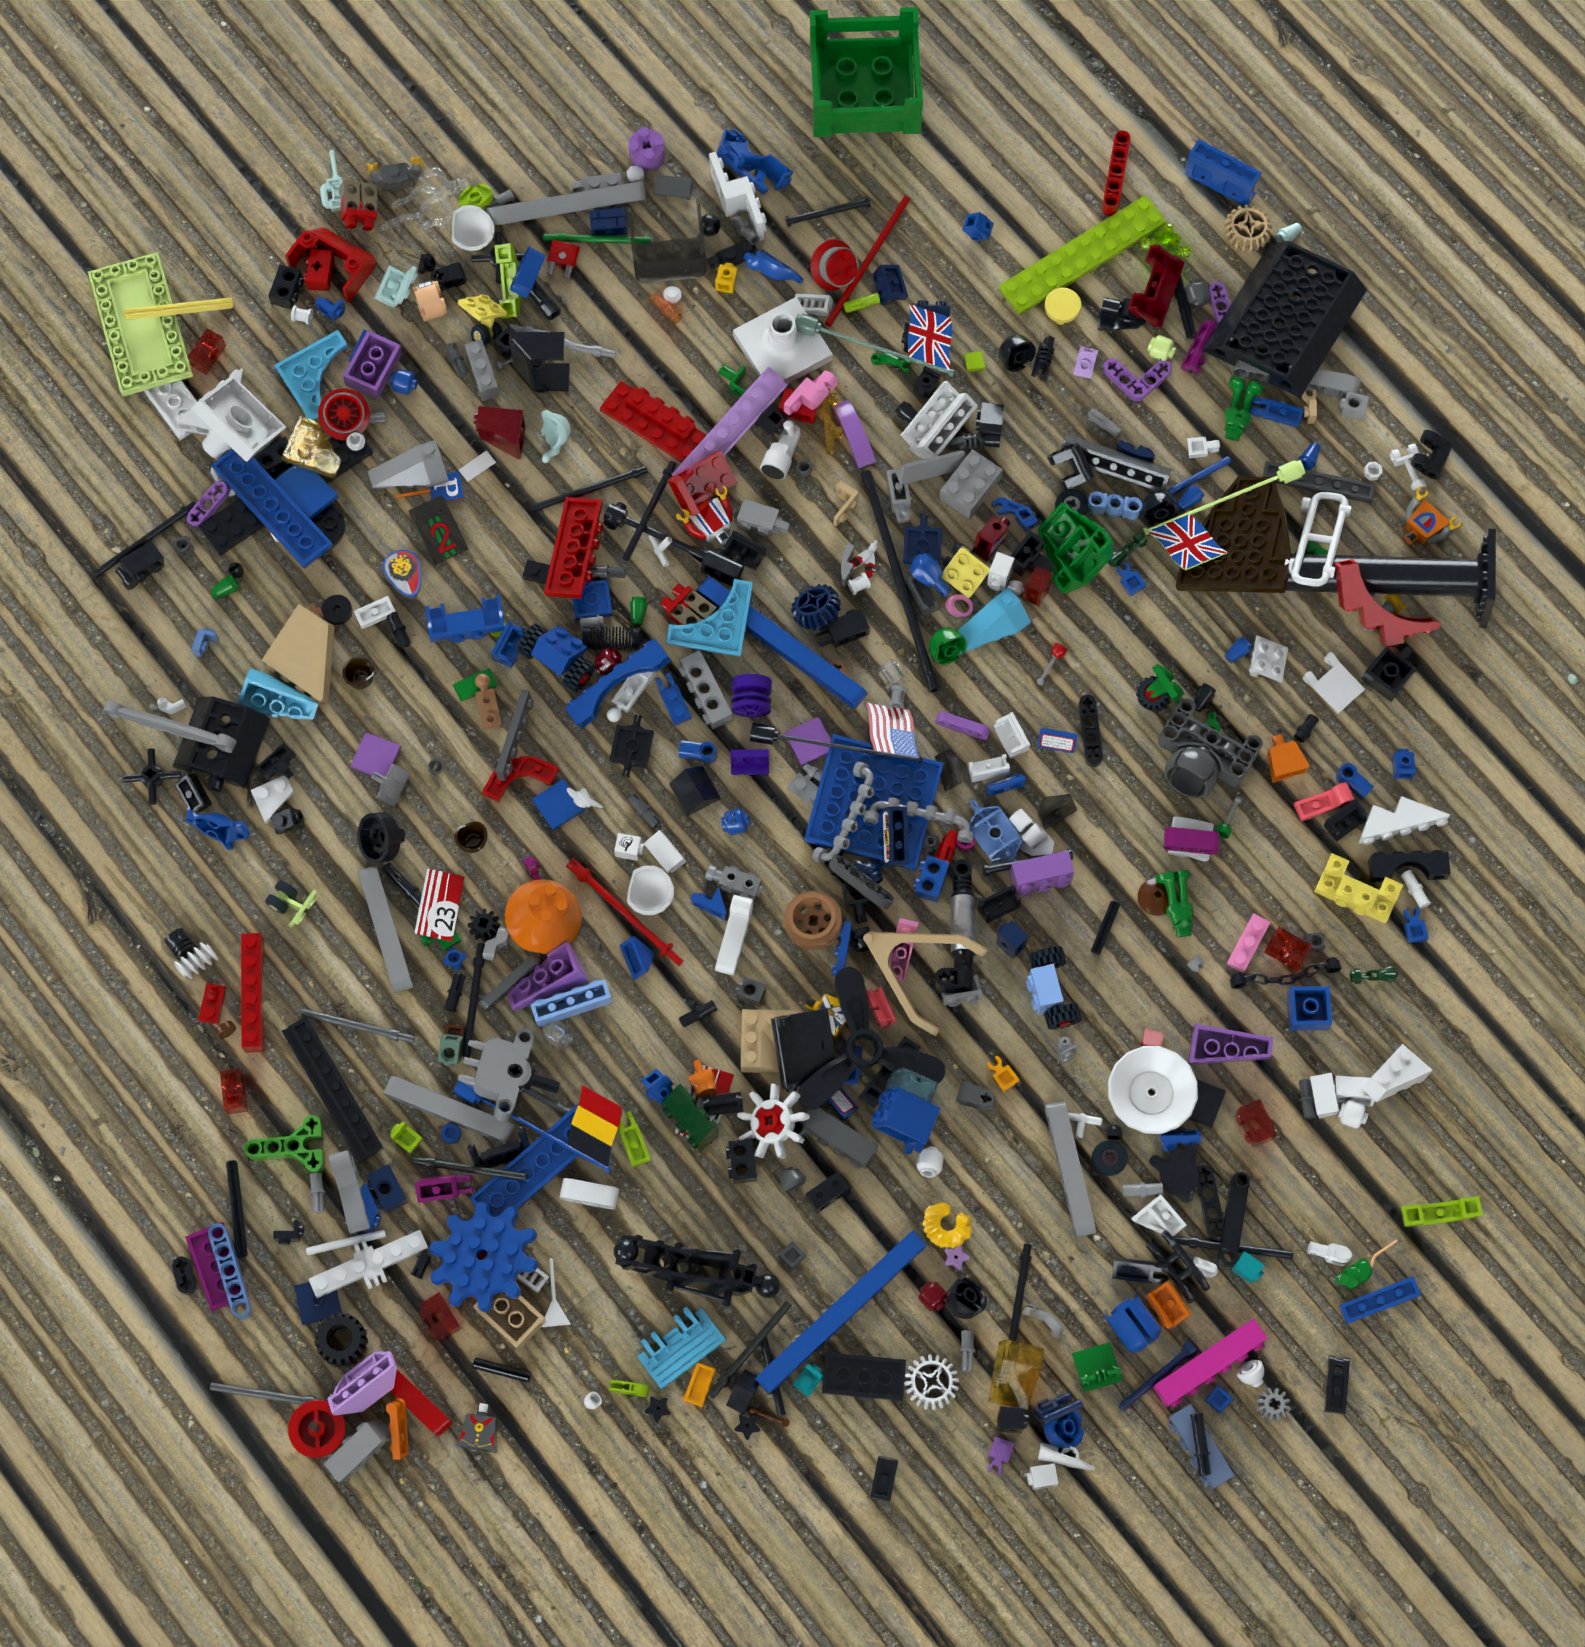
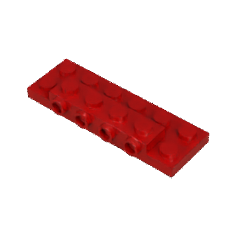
M620 381L601 405L600 411L682 463L707 434L696 428L695 421L691 417L685 416L684 418L679 414L678 409L673 406L670 408L665 406V402L661 398L655 397L654 399L645 388H632L623 381Z
M565 498L545 585V596L582 599L584 587H587V583L592 581L591 565L595 566L596 563L594 551L599 549L600 544L599 539H597L598 534L603 532V523H600L599 520L603 505L601 499Z

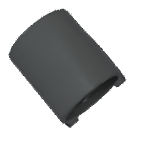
M962 1082L956 1102L982 1111H990L994 1107L995 1096L990 1090L978 1087L972 1083ZM985 1097H988L989 1101L986 1104L983 1103Z

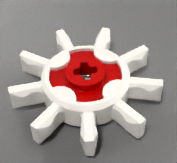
M771 1084L770 1100L763 1101L757 1093H749L757 1107L752 1114L745 1112L737 1114V1117L740 1119L751 1121L752 1129L739 1137V1140L759 1139L760 1142L754 1156L762 1159L769 1144L775 1146L777 1157L781 1159L786 1158L783 1142L789 1137L793 1141L803 1144L804 1139L799 1134L793 1132L795 1122L810 1119L809 1114L803 1112L794 1114L791 1109L800 1097L798 1093L793 1091L784 1102L779 1101L780 1086L776 1084Z

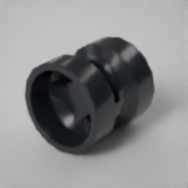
M862 927L851 932L852 939L856 942L855 948L857 952L870 950L863 940L864 935L870 932L869 927Z

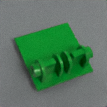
M1110 1342L1072 1353L1084 1392L1122 1382L1121 1369L1117 1365Z

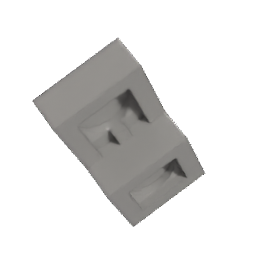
M850 543L846 545L841 563V584L844 587L853 573V564L849 562L854 554V545Z

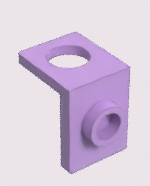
M1081 346L1073 375L1091 379L1098 350Z

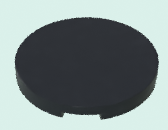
M331 503L311 520L332 542V548H334L341 541L345 533V520L341 510Z

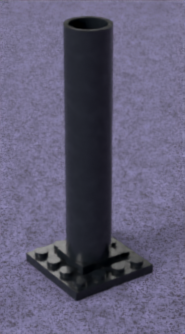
M1488 529L1487 534L1483 535V542L1481 543L1477 559L1335 555L1334 562L1353 559L1358 563L1361 578L1369 594L1474 597V603H1478L1476 621H1479V628H1487L1495 603L1496 529ZM1292 554V559L1295 561L1296 554ZM1304 554L1299 576L1312 579L1321 578L1327 555ZM1336 572L1334 578H1329L1326 584L1319 587L1298 584L1289 574L1286 591L1338 593Z

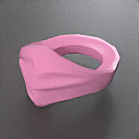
M965 595L951 596L945 603L947 611L957 618L969 617L973 611V604ZM955 600H964L969 606L968 612L962 613L954 607Z

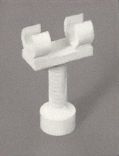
M1416 444L1408 445V455L1401 457L1398 449L1391 450L1390 458L1394 463V467L1405 464L1413 481L1410 485L1413 493H1416L1417 489L1421 486L1422 488L1419 493L1427 488L1425 481L1419 479L1415 468L1410 464L1414 454L1419 453Z

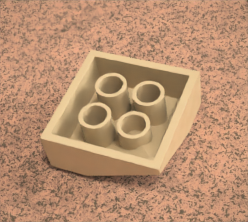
M742 1009L741 1072L779 1073L771 1018L801 1013V1011Z

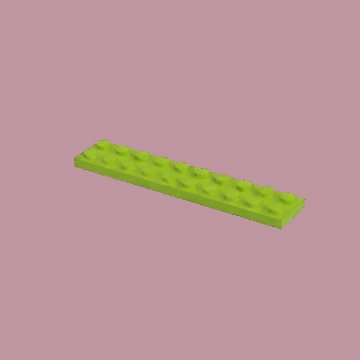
M1144 195L1000 284L999 290L1020 316L1044 301L1052 290L1067 287L1165 226L1167 221L1149 198Z

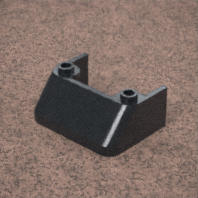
M517 331L509 334V345L514 368L529 386L538 393L569 391V363H545L546 360L564 361V332Z

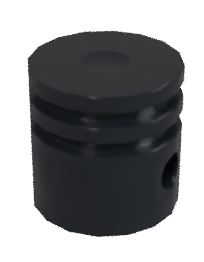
M183 928L174 930L164 940L178 961H181V956L187 958V952L194 953L193 948H197Z

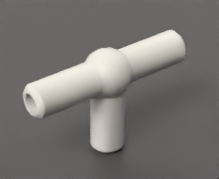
M649 535V539L654 547V553L658 556L662 566L667 567L669 561L664 550L671 544L672 539L666 537L659 543L657 538Z
M1068 1112L1069 1120L1078 1122L1076 1138H1083L1085 1123L1099 1126L1102 1124V1118L1087 1116L1084 1113L1075 1114Z

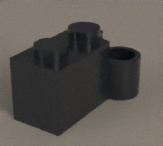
M982 402V408L977 411L975 430L979 431V434L986 435L985 446L1000 447L1003 404Z

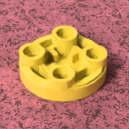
M1057 288L1047 295L1044 305L1045 312L1056 324L1063 325L1077 318L1081 310V300L1073 290Z

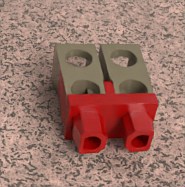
M343 180L339 187V195H341V220L345 221L347 229H355L358 222L362 223L364 231H371L374 227V221L378 217L377 184L361 182L359 185V182Z
M677 584L672 590V594L676 596L674 601L666 596L660 602L661 607L666 611L667 617L677 625L698 623L717 611L716 606L692 590L691 587L687 586L685 588L680 584Z

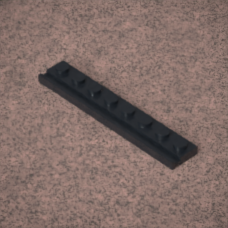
M305 1016L287 1029L281 1030L357 1161L361 1163L366 1158L368 1159L383 1150L384 1147L307 1017Z

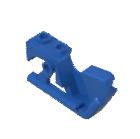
M731 129V131L724 130L716 154L718 158L721 157L722 162L741 178L748 176L749 182H753L755 189L762 195H765L769 190L764 185L765 175L774 183L776 191L790 184L792 181V170L772 154L764 157L751 153L748 149L749 142L743 137L744 134H740L736 129ZM756 169L754 173L756 177L752 176L749 172Z

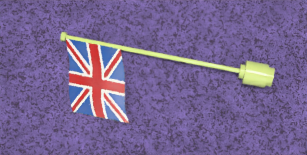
M1294 460L1278 467L1279 471L1276 472L1277 476L1148 529L1147 527L1143 528L1145 535L1150 533L1160 542L1174 562L1184 570L1225 555L1227 551L1216 544L1204 526L1191 515L1277 479L1285 484L1297 480L1306 474L1301 460Z

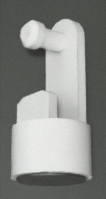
M791 420L784 422V430L778 443L771 444L760 465V470L770 478L777 480L785 479L791 466V458L801 436L800 428L794 425Z

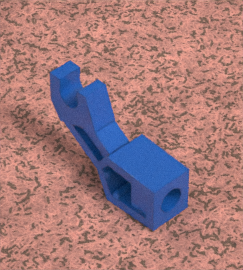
M999 497L992 501L991 505L993 508L998 505L1002 507L997 512L999 516L1005 514L1015 515V520L1025 533L1037 526L1038 520L1030 507L1020 505L1006 499V497ZM1025 514H1026V516H1028V517L1025 518V519H1022V517H1021V515H1025Z

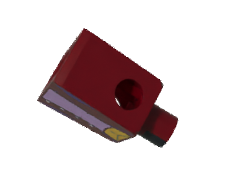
M993 517L977 533L972 552L987 562L1004 542L1010 521L1006 517H1002L1000 520Z

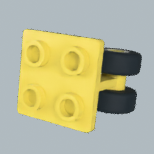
M481 294L480 296L458 300L457 304L478 321H481V324L473 326L471 330L473 342L482 339L484 346L489 344L490 339L494 341L503 332L501 325L495 322L494 318L506 316L507 311L490 299L489 296Z
M956 543L952 548L953 558L947 556L943 561L945 569L941 578L970 598L988 575L990 567L976 558L972 550L962 543Z

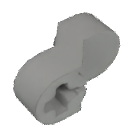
M500 926L496 937L486 941L483 951L484 959L494 961L498 949L508 945L510 935L506 927Z

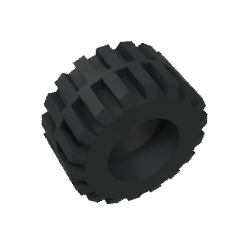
M338 1313V1315L331 1314L329 1315L330 1318H324L322 1320L323 1324L318 1325V1332H315L314 1336L316 1338V1341H314L317 1347L316 1350L321 1357L331 1365L334 1364L338 1367L340 1365L344 1367L349 1366L350 1363H356L358 1358L361 1359L363 1351L366 1352L368 1338L366 1337L367 1332L359 1320L350 1314L344 1315L343 1313ZM348 1329L352 1333L350 1346L342 1351L332 1349L330 1346L332 1335L337 1330Z

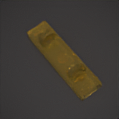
M828 393L829 395L822 401L820 406L827 454H834V439L843 437L842 426L832 427L829 405L838 404L837 393Z

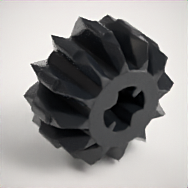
M483 909L482 914H480L476 910V917L470 916L472 922L468 923V928H471L469 931L470 935H475V940H479L481 937L482 942H486V937H489L490 940L493 939L492 934L497 935V929L501 926L498 923L499 917L494 916V911H490L487 914V910ZM485 923L487 927L483 928L481 924Z

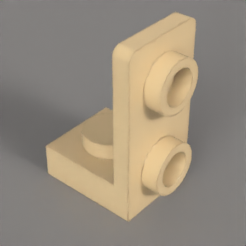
M842 480L836 485V493L840 499L847 500V502L834 517V525L836 527L840 522L843 523L847 519V513L851 509H855L859 503V492Z

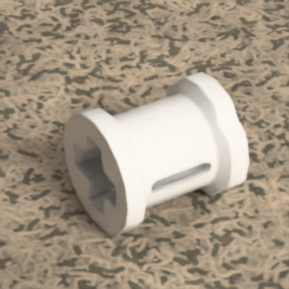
M294 305L291 312V321H302L310 325L313 319V309H301Z
M862 573L860 577L853 580H847L848 587L853 595H856L858 591L865 588H871L870 581L865 573Z

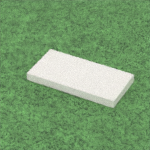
M182 380L144 391L179 440L193 433L176 429L177 422L175 419L181 413L185 414L188 412L190 406L197 402Z

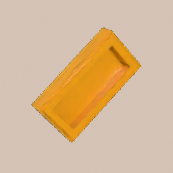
M697 1362L683 1401L702 1408L716 1369Z

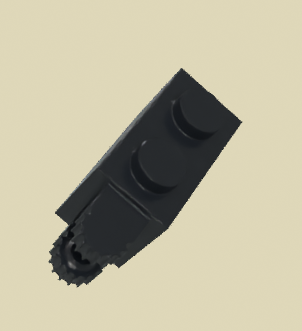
M852 609L846 612V615L833 617L834 621H829L828 626L825 625L821 629L818 628L813 631L816 637L826 633L829 634V636L818 641L820 647L833 643L834 647L837 648L870 635V627L861 609Z

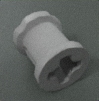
M900 685L891 686L892 695L888 705L889 707L903 709L905 707L903 703L904 697L908 689Z

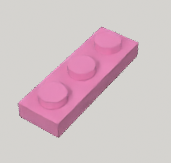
M1253 913L1227 965L1244 973L1271 922Z

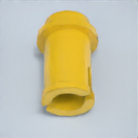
M1386 594L1384 596L1386 598L1385 601L1394 607L1397 614L1402 612L1398 605H1400L1403 611L1407 608L1398 595Z

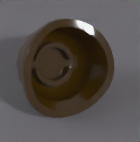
M362 657L350 659L342 670L344 681L351 687L361 690L371 685L376 673L373 663Z
M477 821L464 824L455 831V843L465 852L477 853L485 847L488 836L487 829L482 823Z

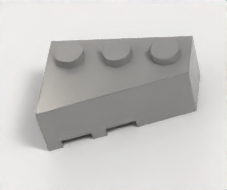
M382 1419L361 1423L356 1428L357 1432L353 1436L350 1435L342 1441L343 1446L339 1450L336 1449L327 1456L328 1460L324 1465L339 1483L347 1481L366 1464V1461L374 1453L378 1454L381 1451L380 1448L387 1441L391 1440L389 1427Z

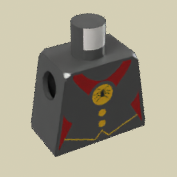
M478 1403L477 1414L467 1413L456 1444L459 1448L497 1453V1419L489 1417L490 1405Z

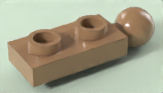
M479 674L475 678V684L481 691L475 692L483 730L502 726L494 688L488 690L490 678L486 674Z

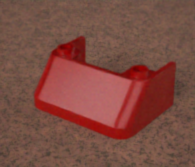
M321 227L301 233L285 255L288 266L295 268L308 249L313 248L315 245L324 250H332L334 256L345 261L344 268L347 273L351 274V277L342 288L346 302L350 303L375 269L376 261L374 256L326 228Z

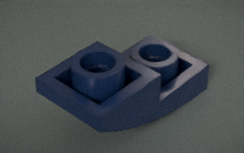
M1123 440L1116 447V451L1154 463L1156 455L1148 447L1140 445L1136 450L1132 444Z

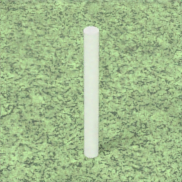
M385 1229L307 1247L306 1252L307 1255H313L351 1246L356 1243L359 1244L363 1240L367 1242L386 1237Z

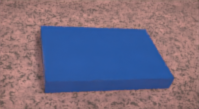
M303 459L275 479L277 484L310 519L339 498L338 494Z

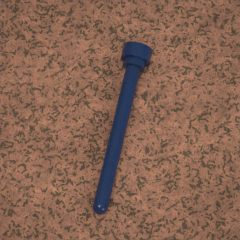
M1189 1340L1183 1344L1181 1352L1119 1404V1409L1126 1410L1186 1358H1194L1199 1353L1196 1347Z

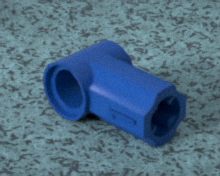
M681 740L679 758L701 760L707 764L714 763L717 760V750L712 742L697 743ZM707 750L713 751L711 755H704V752Z
M1351 763L1342 765L1336 773L1337 781L1340 784L1347 782L1349 788L1361 799L1374 787L1357 772L1356 767ZM1343 771H1347L1350 777L1344 776Z

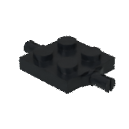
M634 715L633 725L624 726L617 724L609 760L612 763L624 766L622 776H626V778L630 777L631 767H648L654 731L640 726L641 715Z

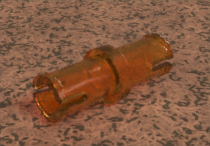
M657 292L650 296L649 301L659 309L662 315L667 316L674 324L681 320L682 315L672 307L669 301L666 302Z

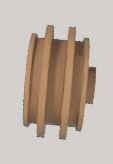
M807 891L797 895L787 905L784 914V925L789 938L800 948L808 950H819L831 945L840 935L843 925L841 910L836 901L828 894L819 891ZM815 907H821L822 909L820 911H816ZM804 909L808 910L805 914L801 913ZM829 915L831 919L830 921H825L824 917ZM797 921L803 923L801 927H797L795 924ZM817 921V925L811 926V922Z

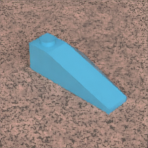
M1007 588L992 599L958 631L967 640L968 646L966 651L981 647L988 642L998 641L1000 638L1008 635H1015L1029 625L1031 621L1020 600Z
M251 668L238 700V704L248 706L263 715H271V717L277 718L278 716H289L293 719L313 720L319 704L318 701L313 700L276 678Z

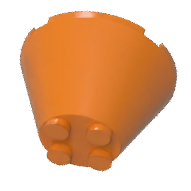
M539 879L521 885L512 893L505 909V925L509 935L516 944L529 952L548 954L567 941L571 944L577 937L582 924V911L575 895L564 885L552 880Z

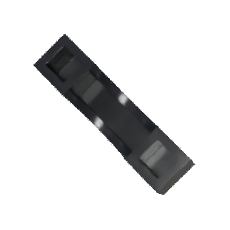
M1418 850L1406 854L1403 851H1396L1392 854L1375 852L1368 859L1370 882H1383L1385 877L1391 879L1397 869L1406 866L1419 869L1427 880H1447L1451 874L1449 853L1442 852V850H1433L1431 853H1423V851Z

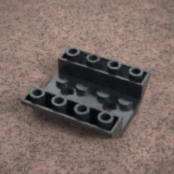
M214 696L200 697L188 725L216 735H228L235 739L237 743L232 753H228L214 745L183 738L172 767L190 773L194 769L224 778L228 784L245 788L270 718L245 705ZM223 716L230 717V721L227 724L220 723V719ZM215 750L217 751L216 757L208 758V752Z

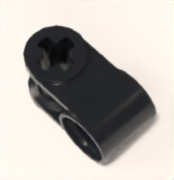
M452 263L448 266L436 268L431 272V280L438 281L441 291L461 286L467 282L461 263Z

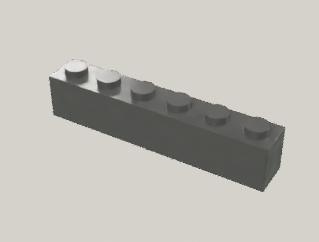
M1068 434L1063 440L1061 449L1071 444L1079 443L1091 469L1156 491H1165L1172 472L1170 468Z

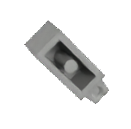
M898 469L887 470L886 482L892 513H895L898 523L909 522L911 498L908 483L900 484L896 476Z
M746 499L743 500L737 517V526L745 531H756L762 536H773L777 532L788 534L790 523L782 521V518L779 517V509Z

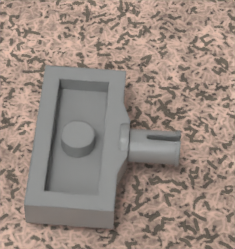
M395 764L391 765L385 776L374 771L371 779L380 783V790L376 799L394 807L410 772Z

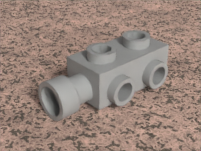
M709 865L705 875L706 880L719 882L718 887L721 888V892L727 895L735 893L739 896L755 900L756 896L760 897L763 890L761 879L758 875L750 872L748 874L741 872V869L735 866H725L724 870L721 871L716 866ZM732 876L734 879L729 880L727 877ZM748 882L753 885L751 887H747L746 883Z

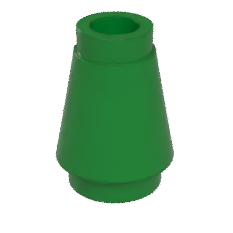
M230 575L229 577L225 576L210 591L214 598L218 599L237 592L236 589L240 588L234 576Z
M632 597V601H630L632 624L643 625L648 606L647 598Z

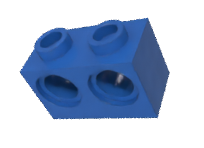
M927 855L926 861L922 860L919 871L922 872L920 879L916 878L913 889L916 890L915 896L937 903L950 862ZM936 867L939 871L931 873L928 869ZM930 884L933 889L926 891L922 886Z

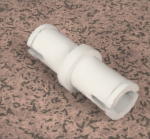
M1412 870L1404 872L1401 878L1409 889L1408 893L1414 897L1419 908L1423 909L1430 905L1431 902L1422 890V884L1418 883Z

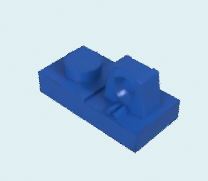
M1171 1130L1159 1134L1160 1140L1163 1142L1164 1152H1169L1172 1149L1177 1150L1178 1142L1184 1143L1186 1146L1201 1143L1199 1130Z

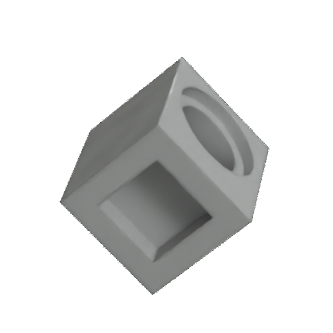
M1347 392L1345 398H1341L1340 401L1341 416L1362 421L1366 413L1369 396ZM1349 404L1356 405V408L1351 407Z

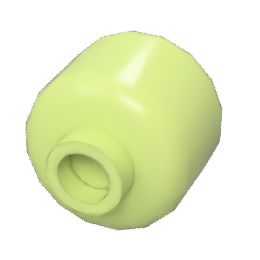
M1158 335L1156 338L1152 337L1147 351H1149L1150 357L1159 361H1166L1168 358L1173 357L1176 348L1173 347L1174 342L1172 339Z

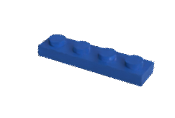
M1412 1276L1339 1305V1309L1346 1325L1417 1298L1421 1296V1292Z

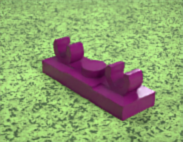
M1210 320L1201 324L1180 367L1183 371L1192 370L1194 373L1202 371L1198 368V365L1205 364V361L1200 358L1205 353L1202 351L1215 330L1217 325L1215 321Z

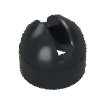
M234 562L229 565L228 572L229 575H233L235 579L243 576L244 569L241 564Z
M1117 1124L1110 1125L1106 1131V1138L1111 1140L1122 1139L1121 1127Z

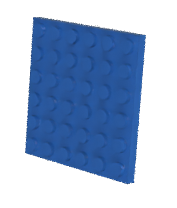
M833 734L831 739L833 744L873 750L870 743ZM829 747L804 842L833 849L834 839L841 833L842 822L850 814V805L856 801L859 795L858 788L866 780V777L860 778L854 775L853 769L857 762L868 764L874 778L871 785L874 788V794L871 798L866 797L863 802L866 805V811H869L870 806L875 802H888L889 798H897L900 800L899 804L907 806L909 801L919 804L918 808L925 810L926 806H933L944 763L922 757L923 761L918 764V761ZM882 809L876 811L879 813V820L876 824L865 822L863 820L864 814L857 815L855 821L858 823V828L855 832L849 831L847 838L850 840V845L846 850L841 849V851L884 862ZM907 815L909 865L898 867L916 871L929 820L921 816L913 817Z

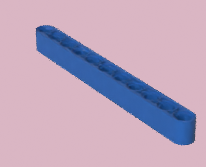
M707 577L696 590L698 594L716 606L717 610L724 604L730 594L727 588L711 577ZM749 605L745 627L748 633L851 708L856 709L868 695L863 687Z
M912 1230L774 1359L755 1380L768 1394L772 1393L920 1254L928 1244Z

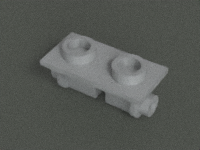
M1061 1037L1056 1048L1059 1055L1057 1063L1062 1061L1067 1063L1074 1059L1073 1055L1076 1054L1078 1044L1073 1046L1068 1037Z

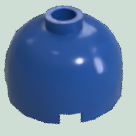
M1076 1410L1046 1424L1044 1422V1433L1049 1443L1057 1448L1078 1446L1084 1435V1428L1081 1429L1080 1422H1083L1082 1417Z

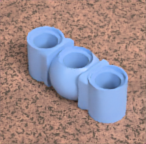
M1093 492L1088 499V511L1092 514L1100 513L1104 515L1105 512L1110 517L1122 515V518L1135 520L1140 516L1142 502L1136 497L1129 498L1126 496L1124 499L1118 494L1107 496V493ZM1093 501H1098L1100 504H1099V505H1095V504H1093L1092 502H1093ZM1111 504H1117L1119 507L1114 508ZM1129 507H1136L1137 510L1133 511Z

